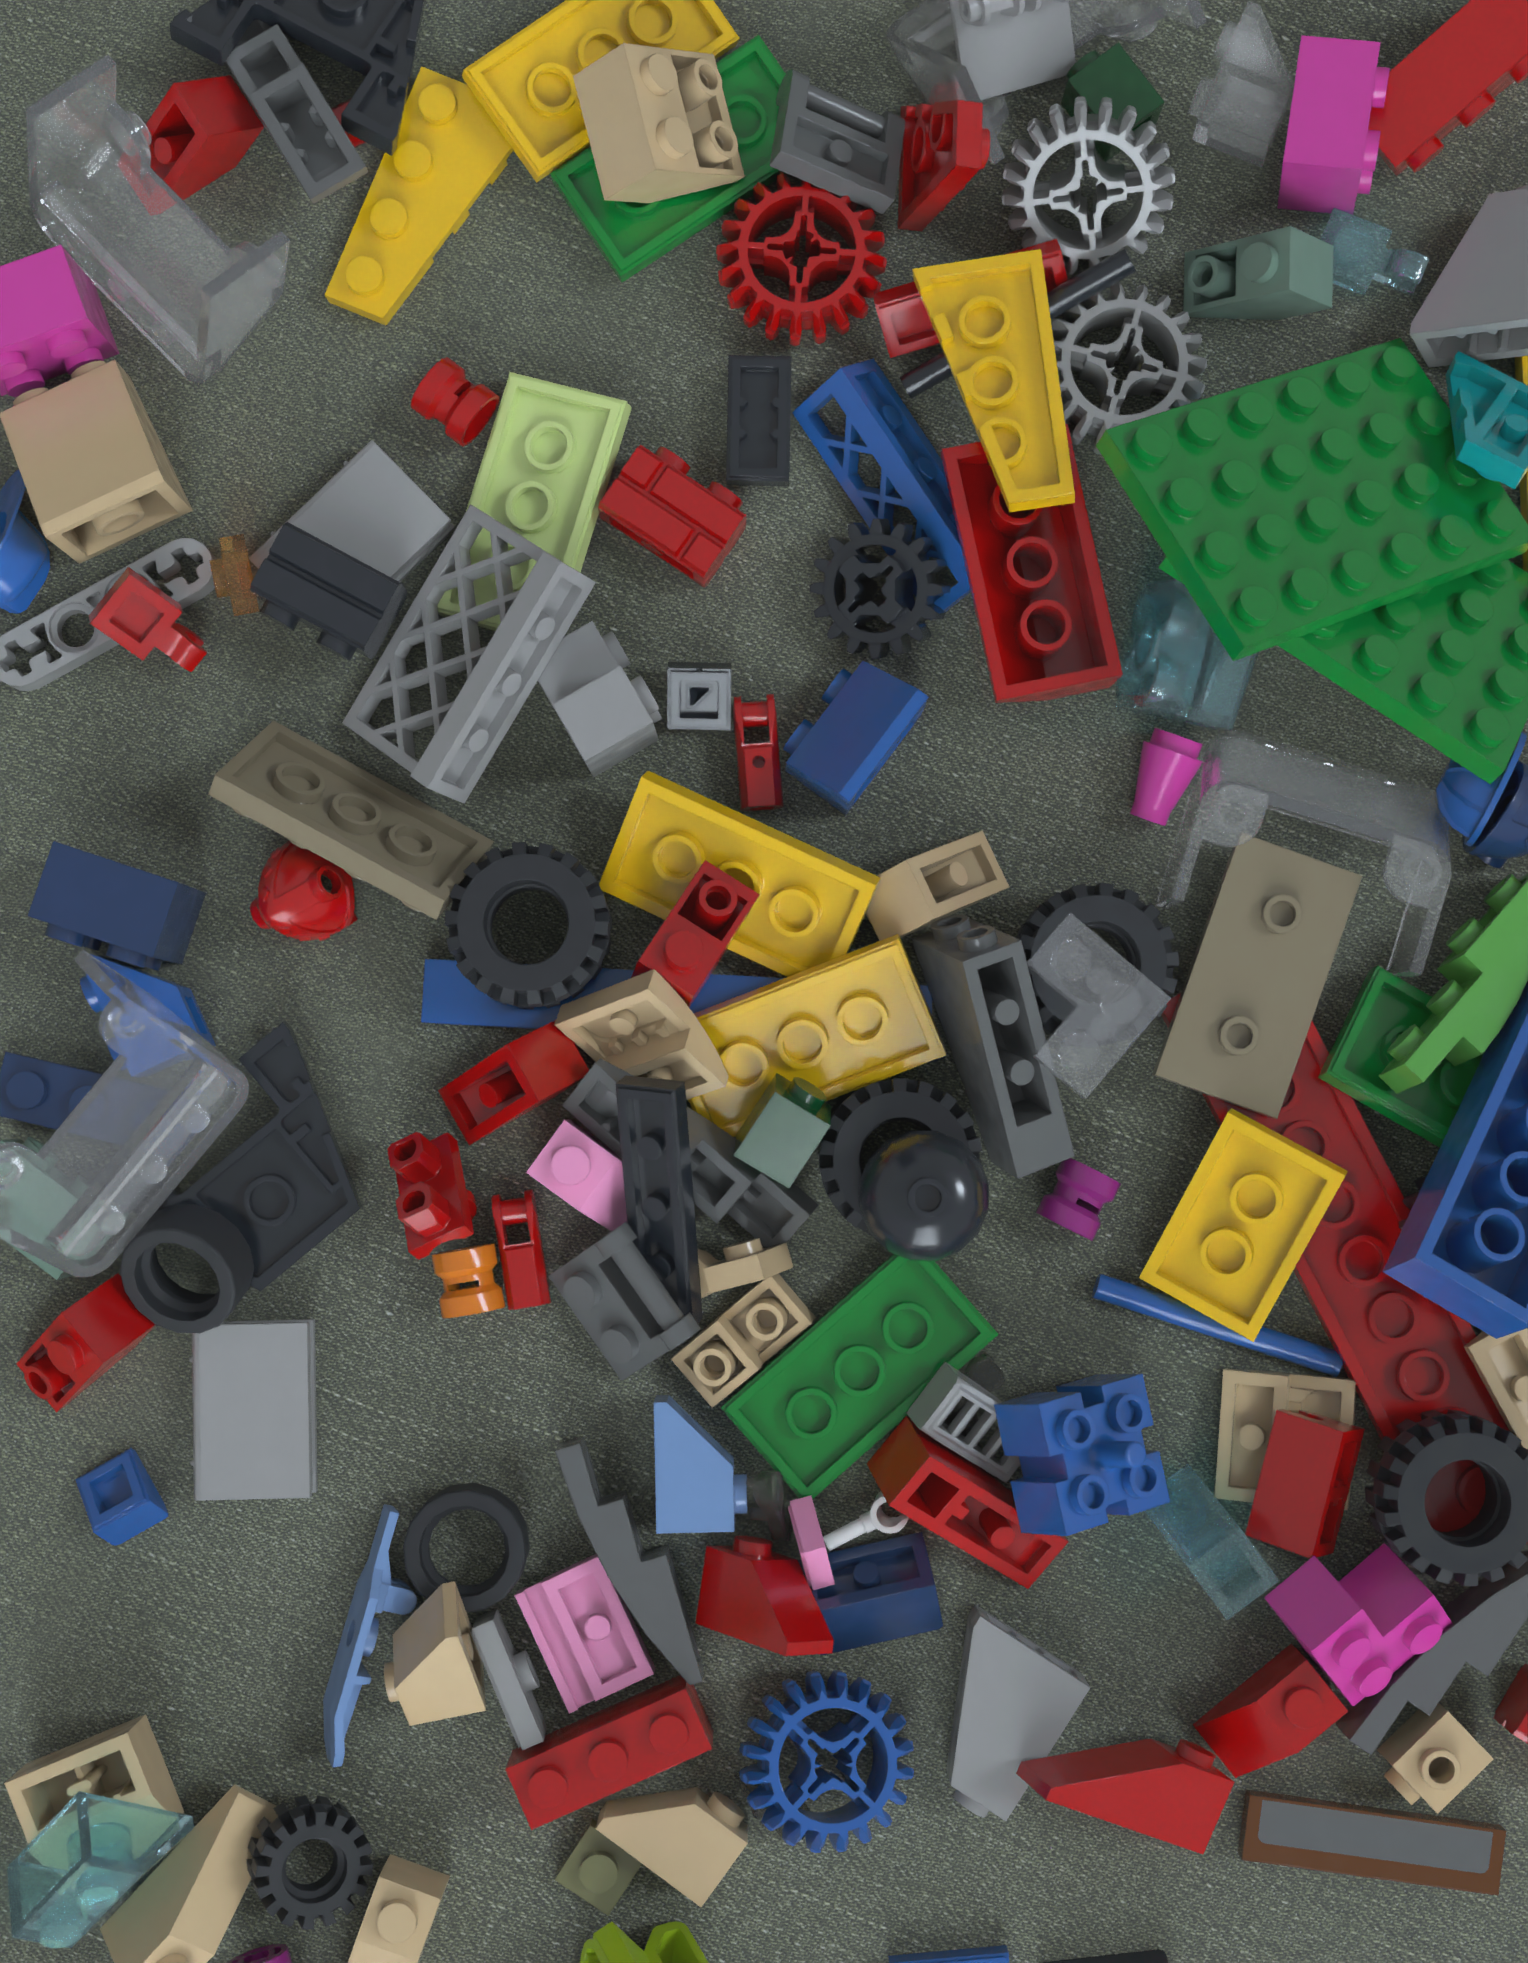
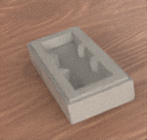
M496 1608L478 1616L470 1633L518 1748L521 1747L523 1751L543 1742L547 1725L532 1691L540 1687V1683L527 1651L524 1650L516 1653L499 1610Z

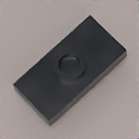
M728 355L726 485L789 486L792 356Z

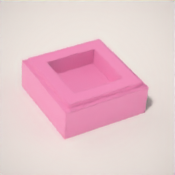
M812 1496L789 1501L790 1506L787 1507L809 1587L812 1586L813 1590L835 1585Z

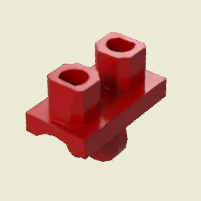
M415 1132L392 1143L387 1150L390 1167L396 1172L399 1190L396 1207L398 1219L404 1223L408 1252L420 1260L428 1256L441 1243L454 1239H464L473 1235L472 1219L476 1215L477 1206L474 1195L466 1189L458 1141L448 1132L430 1141L421 1133Z

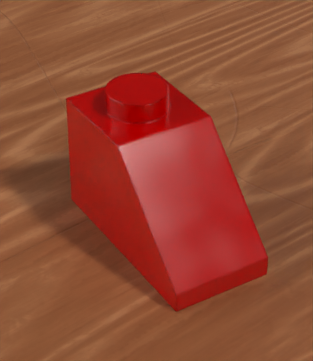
M231 75L173 83L119 166L151 215H161L235 168L261 133L264 125Z
M556 1020L506 1044L438 1090L469 1146L556 1097L581 1081L588 1073L589 1069L580 1055L576 1044L554 1025Z
M735 1536L734 1543L730 1546H706L695 1624L783 1656L832 1653L834 1639L797 1559L773 1552L772 1541L754 1536Z
M1290 1644L1192 1725L1232 1775L1237 1778L1299 1753L1345 1715L1348 1710L1308 1660Z

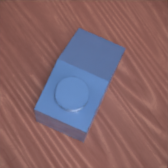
M656 1395L654 1400L656 1534L735 1532V1514H747V1474L734 1475V1457L670 1395Z

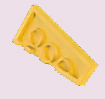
M421 66L405 104L397 149L392 156L384 153L326 290L325 297L329 303L386 326L434 263L433 257L450 234H456L470 215L468 210L489 183L492 185L508 165L507 158L513 152V149L467 84Z
M1041 249L912 269L915 285L1009 512L1075 503L1073 476Z

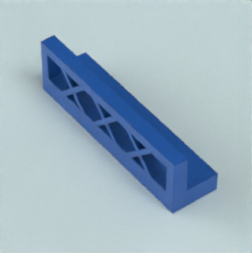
M874 358L841 367L792 413L869 528L873 519H888L892 533L894 529V504L909 508L917 520L915 540L921 537H930L933 540V545L926 554L928 560L929 557L945 559L946 565L958 581L950 589V593L935 597L934 604L946 612L968 595L971 590L943 461ZM833 397L846 414L845 437L832 435L817 413ZM859 452L873 455L880 465V489L866 486L859 476ZM881 545L887 555H893L896 550ZM916 577L913 578V594L915 597L917 596Z

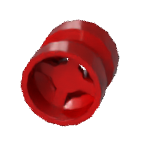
M445 357L437 362L422 379L413 394L411 408L427 420L437 419L445 426V434L464 447L471 443L490 421L498 406L499 396L484 384L473 385L466 379L465 370L449 357Z

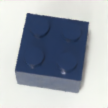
M53 841L28 916L48 923L44 933L48 937L99 951L101 943L104 941L110 943L106 956L139 967H147L159 971L163 960L178 964L183 963L206 893L179 882Z

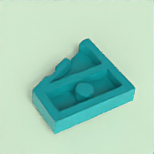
M1458 351L1445 375L1456 460L1474 468L1486 479L1499 481L1516 489L1528 471V385Z

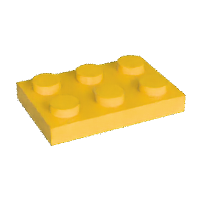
M1231 1108L1139 1278L1254 1342L1348 1171Z

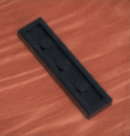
M625 1075L615 1085L627 1223L637 1236L633 1243L682 1313L686 1315L690 1312L699 1324L703 1320L685 1081Z

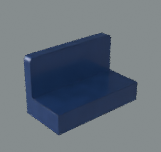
M922 1532L827 1553L835 1585L813 1590L812 1586H810L834 1639L832 1653L938 1630L943 1627L936 1586ZM799 1559V1560H798L799 1565H800V1567H801V1569H802V1571H803V1573H804V1576H805V1578H806L805 1571H804L803 1564H802V1560Z

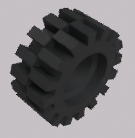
M306 1795L294 1797L295 1808L288 1810L284 1802L273 1808L278 1817L272 1823L263 1817L257 1825L261 1837L259 1839L251 1837L248 1849L252 1859H246L247 1871L259 1899L272 1917L277 1914L280 1922L291 1928L294 1920H298L302 1930L314 1929V1919L320 1917L326 1927L336 1923L332 1912L339 1907L342 1908L346 1915L355 1908L350 1899L354 1893L364 1897L368 1885L363 1876H372L373 1863L368 1857L372 1850L369 1841L355 1818L339 1802L333 1806L328 1797L317 1795L315 1804H311ZM310 1839H320L329 1843L334 1852L333 1863L330 1870L321 1879L310 1884H299L287 1877L286 1862L289 1854L297 1845Z

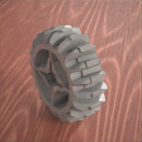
M1083 96L1075 98V116L1066 118L1064 110L1059 104L1056 103L1050 106L1049 116L1053 127L1049 129L1042 121L1036 118L1029 121L1027 131L1036 144L1024 139H1015L1011 152L1021 162L1007 163L1003 170V178L1015 185L1003 190L1002 203L1009 207L1018 208L1009 215L1008 225L1010 229L1021 230L1030 227L1022 238L1023 248L1057 238L1062 255L1066 256V273L1070 275L1074 274L1077 270L1078 259H1089V268L1101 262L1102 257L1112 256L1124 249L1126 245L1133 251L1144 254L1148 249V242L1141 230L1151 234H1161L1164 229V220L1154 211L1164 212L1171 210L1174 203L1173 195L1162 188L1175 183V170L1167 166H1159L1170 156L1168 144L1156 143L1149 145L1157 133L1156 125L1152 121L1143 123L1134 131L1132 130L1137 112L1136 108L1131 105L1123 109L1118 119L1111 118L1112 99L1108 97L1101 99L1098 114H1087V101ZM1094 140L1110 143L1123 150L1135 163L1137 169L1126 170L1125 164H1108L1102 161L1097 155ZM1074 142L1075 158L1072 164L1066 170L1051 173L1050 180L1035 182L1045 161L1063 146ZM1083 160L1088 161L1089 176L1095 177V186H1097L1096 195L1093 196L1092 213L1088 211L1087 197L1081 196L1080 178L1083 177ZM1140 192L1134 206L1125 217L1114 225L1102 229L1101 216L1108 206L1118 201L1127 200L1128 193ZM1050 204L1051 210L1066 209L1074 213L1080 221L1082 231L1071 230L1058 224L1049 217L1041 205Z
M1117 282L1109 290L1108 301H1105L1099 292L1084 301L1085 308L1078 304L1064 312L1063 315L1066 321L1061 319L1051 320L1065 424L1072 421L1076 425L1071 436L1073 445H1079L1086 433L1097 437L1093 445V451L1096 455H1101L1096 444L1106 429L1191 403L1189 400L1199 399L1205 390V385L1195 376L1205 371L1207 359L1191 354L1202 343L1201 334L1188 333L1182 335L1181 331L1187 325L1190 317L1188 312H1180L1172 318L1165 314L1171 302L1169 295H1162L1155 306L1145 302L1148 295V289L1145 284L1137 287L1132 299H1126L1124 288L1120 282ZM1107 327H1122L1118 339L1113 343L1107 345L1091 343L1089 349L1076 345L1082 338L1096 330ZM1142 334L1150 338L1158 346L1166 360L1168 369L1163 368V361L1150 357L1144 351L1141 344ZM1124 347H1127L1124 363L1129 365L1126 372L1129 374L1126 380L1122 381L1115 395L1114 388L1117 378L1112 376L1115 368L1113 365L1115 361H1118ZM1072 371L1079 372V379L1086 380L1097 388L1100 395L1099 408L1091 404L1079 391L1072 376ZM1151 392L1167 395L1159 404L1147 411L1133 415H1119L1120 408L1127 397L1133 395L1149 397Z

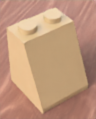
M115 359L108 363L105 361H93L82 365L71 374V380L50 390L44 387L29 390L14 400L13 407L0 413L1 422L44 536L77 563H83L193 511L130 376Z

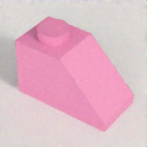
M571 1119L564 1120L526 1173L579 1212L613 1231L627 1221L622 1159L607 1145Z

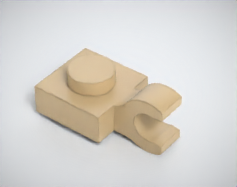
M760 1238L746 1240L722 1248L725 1260H717L707 1251L698 1249L701 1298L721 1290L765 1280L793 1268L787 1243L762 1248Z

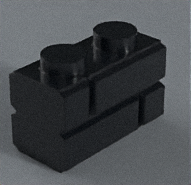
M289 522L283 524L269 550L268 557L263 560L249 589L259 600L264 602L259 611L261 614L294 631L300 621L321 632L316 643L348 661H351L355 652L371 660L375 657L389 631L390 625L396 619L408 594L401 582Z

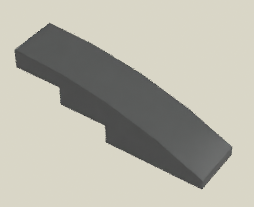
M260 20L252 21L225 63L312 204H315L368 173V170L279 25L270 26Z
M600 1058L594 1063L562 1106L622 1159L615 1084L625 1075H633ZM687 1107L694 1204L715 1223H718L726 1214L730 1215L754 1238H760L761 1244L765 1248L787 1243L819 1204L794 1183L790 1188H787L733 1156L736 1139L713 1122Z
M585 1436L560 1442L555 1453L576 1513L608 1578L645 1634L689 1685L702 1682L704 1666L669 1544L644 1551L627 1490L602 1497Z
M1528 1560L1518 1569L1509 1563L1502 1567L1505 1574L1504 1578L1491 1582L1484 1577L1478 1581V1586L1469 1587L1443 1609L1452 1621V1624L1442 1631L1439 1641L1430 1650L1414 1655L1395 1671L1389 1683L1380 1692L1363 1698L1354 1707L1350 1705L1347 1709L1348 1712L1336 1723L1340 1731L1351 1742L1372 1755L1407 1701L1430 1716L1466 1662L1486 1676H1489L1528 1618Z

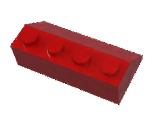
M1065 424L1075 491V503L1009 512L980 441L941 450L995 703L1048 701L1110 688L1123 675L1068 424Z

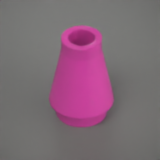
M1154 728L1150 741H1143L1135 799L1130 814L1166 826L1171 812L1203 763V761L1198 760L1203 744Z

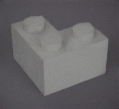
M591 621L563 637L538 682L590 773L595 777L658 741L654 723L661 720L662 717L658 711L659 706L641 675L630 681L625 674L623 668L630 665V661L614 633L610 631L601 636L595 624Z

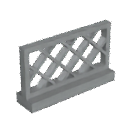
M470 504L342 723L411 772L410 776L426 788L465 804L596 582ZM482 528L490 531L493 557L471 565L470 548ZM508 543L515 548L508 551ZM530 559L537 561L519 591L513 592L510 567ZM495 573L498 598L476 606L473 581ZM457 587L460 612L439 620L437 604L445 591ZM500 614L501 623L487 646L480 648L478 622ZM462 628L465 654L443 662L441 635ZM425 642L428 667L407 675L405 662L407 655L414 645ZM467 669L468 679L455 701L448 704L445 677ZM429 683L432 710L411 717L409 690ZM393 696L395 723L378 729L374 728L368 722L380 701ZM434 725L435 735L419 760L415 757L413 732ZM397 738V743H395L391 739Z

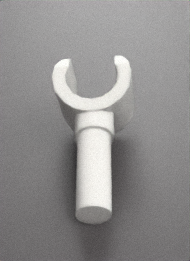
M880 1491L870 1511L823 1536V1539L829 1551L875 1529L889 1534L899 1532L904 1528L909 1517L904 1514L898 1517L887 1516L881 1509V1505L887 1501Z

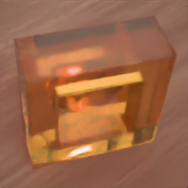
M244 534L218 538L222 558L209 560L217 598L230 596L234 616L259 612L257 597L249 590L253 576Z

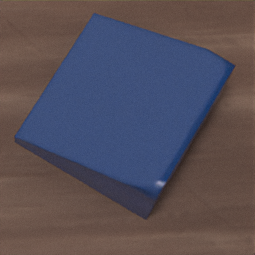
M132 1448L75 1479L93 1533L111 1545H120L168 1517L164 1501L138 1454Z

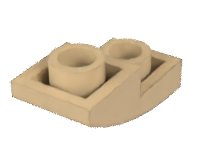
M776 1274L758 1282L677 1352L671 1360L713 1408L756 1373L769 1358L811 1325L816 1317L780 1274Z

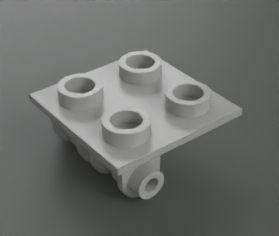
M949 0L963 100L978 102L1064 77L1076 63L1069 1L1072 0Z

